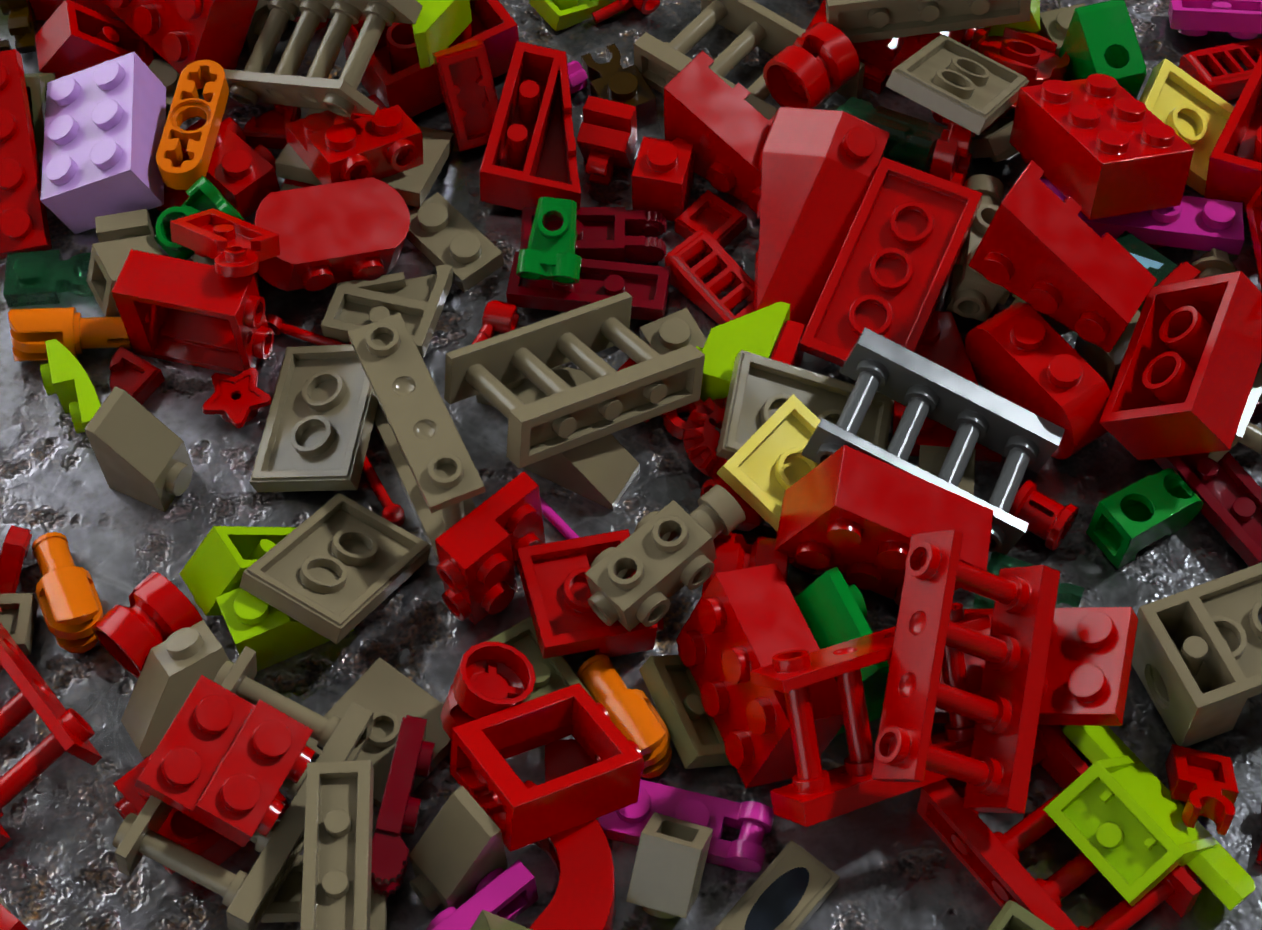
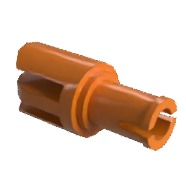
M75 307L11 309L8 312L14 361L48 360L45 341L57 339L76 359H78V354H83V349L119 348L120 346L125 349H131V343L121 317L82 318L81 313H77Z
M57 532L41 535L33 542L32 552L37 559L42 578L36 585L35 593L49 631L55 635L57 644L61 648L71 653H85L94 648L98 642L92 626L103 617V609L89 571L83 567L75 566L65 535Z
M600 654L589 658L578 669L577 676L579 680L585 685L594 701L601 703L606 708L611 721L626 739L634 741L639 747L644 760V771L641 777L649 779L660 776L668 768L672 757L671 737L665 722L643 690L628 689L613 667L608 655Z

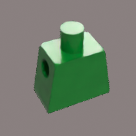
M1110 0L1075 8L1058 55L1062 57L1067 52L1070 56L1065 80L1086 79L1091 74L1109 75L1115 78L1118 84L1136 99L1147 75L1146 65L1125 1Z

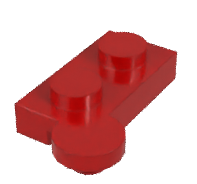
M214 208L170 221L172 242L193 250L198 256L214 259L215 272L220 276L236 278L252 275L259 270V262L280 255L278 234Z

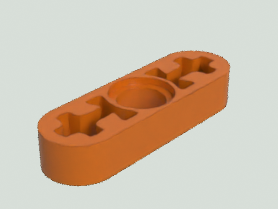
M198 60L192 62L182 70L179 76L156 153V162L163 182L168 187L176 190L189 189L202 175L206 177L229 97V87L224 69L215 61ZM204 87L202 93L204 100L199 99L197 89ZM200 117L207 120L197 130L187 131L180 128L181 124L190 118ZM182 148L187 149L190 159L183 161V163L184 152Z

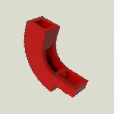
M529 780L524 783L528 789L537 786V784ZM593 819L535 842L534 844L546 852L558 868L560 877L558 887L551 902L529 928L532 930H613L617 905L614 864L607 837L598 820Z

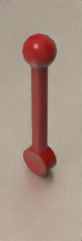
M268 314L266 316L268 326L273 329L274 335L284 333L319 346L346 344L287 324L277 315Z
M366 456L362 471L383 507L382 516L400 527L405 521L404 510L401 505L392 502Z

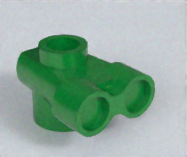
M203 175L186 190L189 197L180 207L175 206L164 210L157 219L154 239L170 257L187 260L194 255L193 250L172 242L170 221L212 208L244 220L239 212L223 197L220 191Z
M540 197L538 199L527 249L519 250L517 276L530 280L547 279L565 284L579 283L582 257L575 255L577 240V203L575 201L551 197ZM550 221H563L562 227L556 231H550L544 227Z

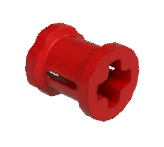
M1027 480L1018 490L1009 514L1029 523L1026 530L1045 540V547L1054 551L1060 546L1071 529L1079 508L1071 503L1063 506L1037 491V484Z

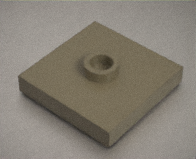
M380 657L324 715L328 719L333 715L342 718L352 701L373 711L372 733L356 760H371L374 769L373 804L378 808L381 807L403 717L406 718V715L427 719L425 741L435 743L429 774L451 751L452 740L444 731L440 717L443 704ZM310 737L305 745L316 751L313 757L317 759L322 750L317 748L318 741ZM416 777L413 792L426 778Z

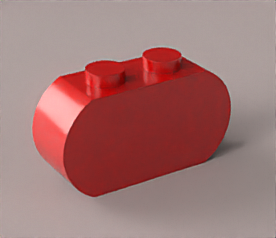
M373 177L271 192L258 206L254 225L279 235L280 255L259 262L257 273L272 286L285 291L303 288L308 291H317L333 283L360 279L372 281L382 275H386L397 264L409 231L410 213L407 204L393 187Z
M1016 302L968 332L965 339V349L978 382L985 389L1065 429L1060 445L1051 455L1052 457L1067 459L1108 432L1099 423L1111 392L1106 381L1031 305Z

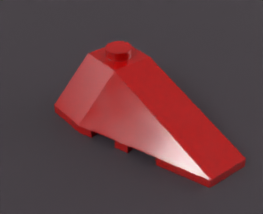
M778 108L759 154V172L762 173L761 199L757 203V219H760L759 250L756 252L754 311L780 301L790 304V320L805 324L807 327L877 170L890 135L889 132L844 111Z

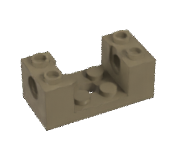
M1262 562L1139 607L1132 666L1178 746L1188 747L1233 730L1247 699L1262 693V625L1258 618V615L1262 614Z

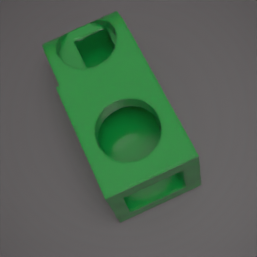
M1167 468L1153 476L1150 474L1099 501L1086 534L1118 570L1133 561L1138 551L1165 535L1174 534L1185 527L1200 512L1204 503L1173 468Z

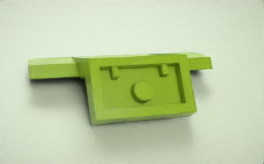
M1066 725L1061 729L1092 765L1043 810L1132 907L1178 865L1182 867L1187 865L1229 911L1241 904L1253 893L1256 886L1251 876L1198 820L1194 828L1187 827L1183 823L1181 815L1184 805L1179 800L1171 799L1170 791L1108 726Z

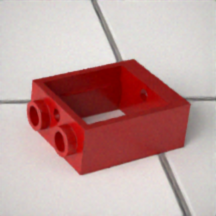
M133 249L130 250L111 292L135 354L235 375L251 367L258 369L261 359L266 360L270 356L274 342V332L268 326L265 316V299L259 294L254 274L236 278L224 277L215 272L214 265Z
M580 683L452 728L450 773L501 829L503 843L510 852L638 802L640 779L644 771L642 753L637 744L632 740H627L615 726L606 708L601 703L595 702ZM572 735L595 764L528 789L505 759Z

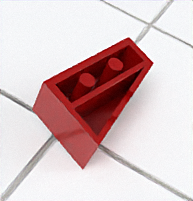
M516 41L480 168V201L522 210L525 207H537L540 197L573 200L577 203V208H580L581 187L578 177L577 150L573 130L566 52Z
M702 50L664 87L665 140L693 144L694 172L708 180L718 191L729 193L749 205L753 212L757 214V203L761 199L762 173L759 172V154L774 116L768 120L748 103L746 99L751 93L739 82L731 88L710 69L714 60Z
M1031 160L998 207L968 266L981 273L988 281L1002 286L1023 299L1038 312L1047 314L1073 330L1083 340L1093 343L1110 353L1157 279L1108 232L1100 237L1078 216L1082 207L1071 196L1062 201L1040 180L1044 171Z

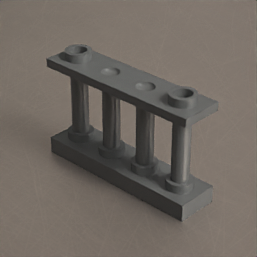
M865 327L840 373L855 380L856 383L837 424L835 425L822 418L801 455L819 465L843 445H847L994 510L989 552L1004 558L1024 535L1029 524L1009 514L1025 471L1028 468L1036 473L1039 472L1059 447L1065 429ZM876 391L906 406L887 451L856 436ZM926 417L956 432L938 477L907 462ZM976 443L1006 457L989 502L958 488Z

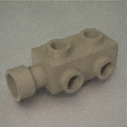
M978 174L969 177L963 184L965 187L983 193L982 202L951 271L949 287L944 295L947 311L985 322L997 303L1002 305L1006 303L1010 291L988 281L981 273L968 266L1004 199L1005 190L1003 183L998 178L991 175Z
M720 485L713 486L697 500L699 507L690 514L674 500L662 510L648 513L637 524L633 534L616 548L609 547L594 559L590 569L585 573L592 594L587 601L595 614L606 625L611 626L618 620L629 632L639 623H642L645 627H650L665 616L670 608L671 602L669 598L684 585L690 590L696 589L710 577L714 570L713 561L716 559L713 540L721 533L729 535L746 520L743 509L725 488ZM636 571V573H635L631 578L626 579V578L629 577L633 572Z

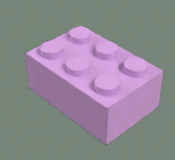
M135 52L107 60L101 64L47 83L40 201L75 235L96 228L95 217L141 209L150 210L164 205V182L156 162V153L166 123V87Z

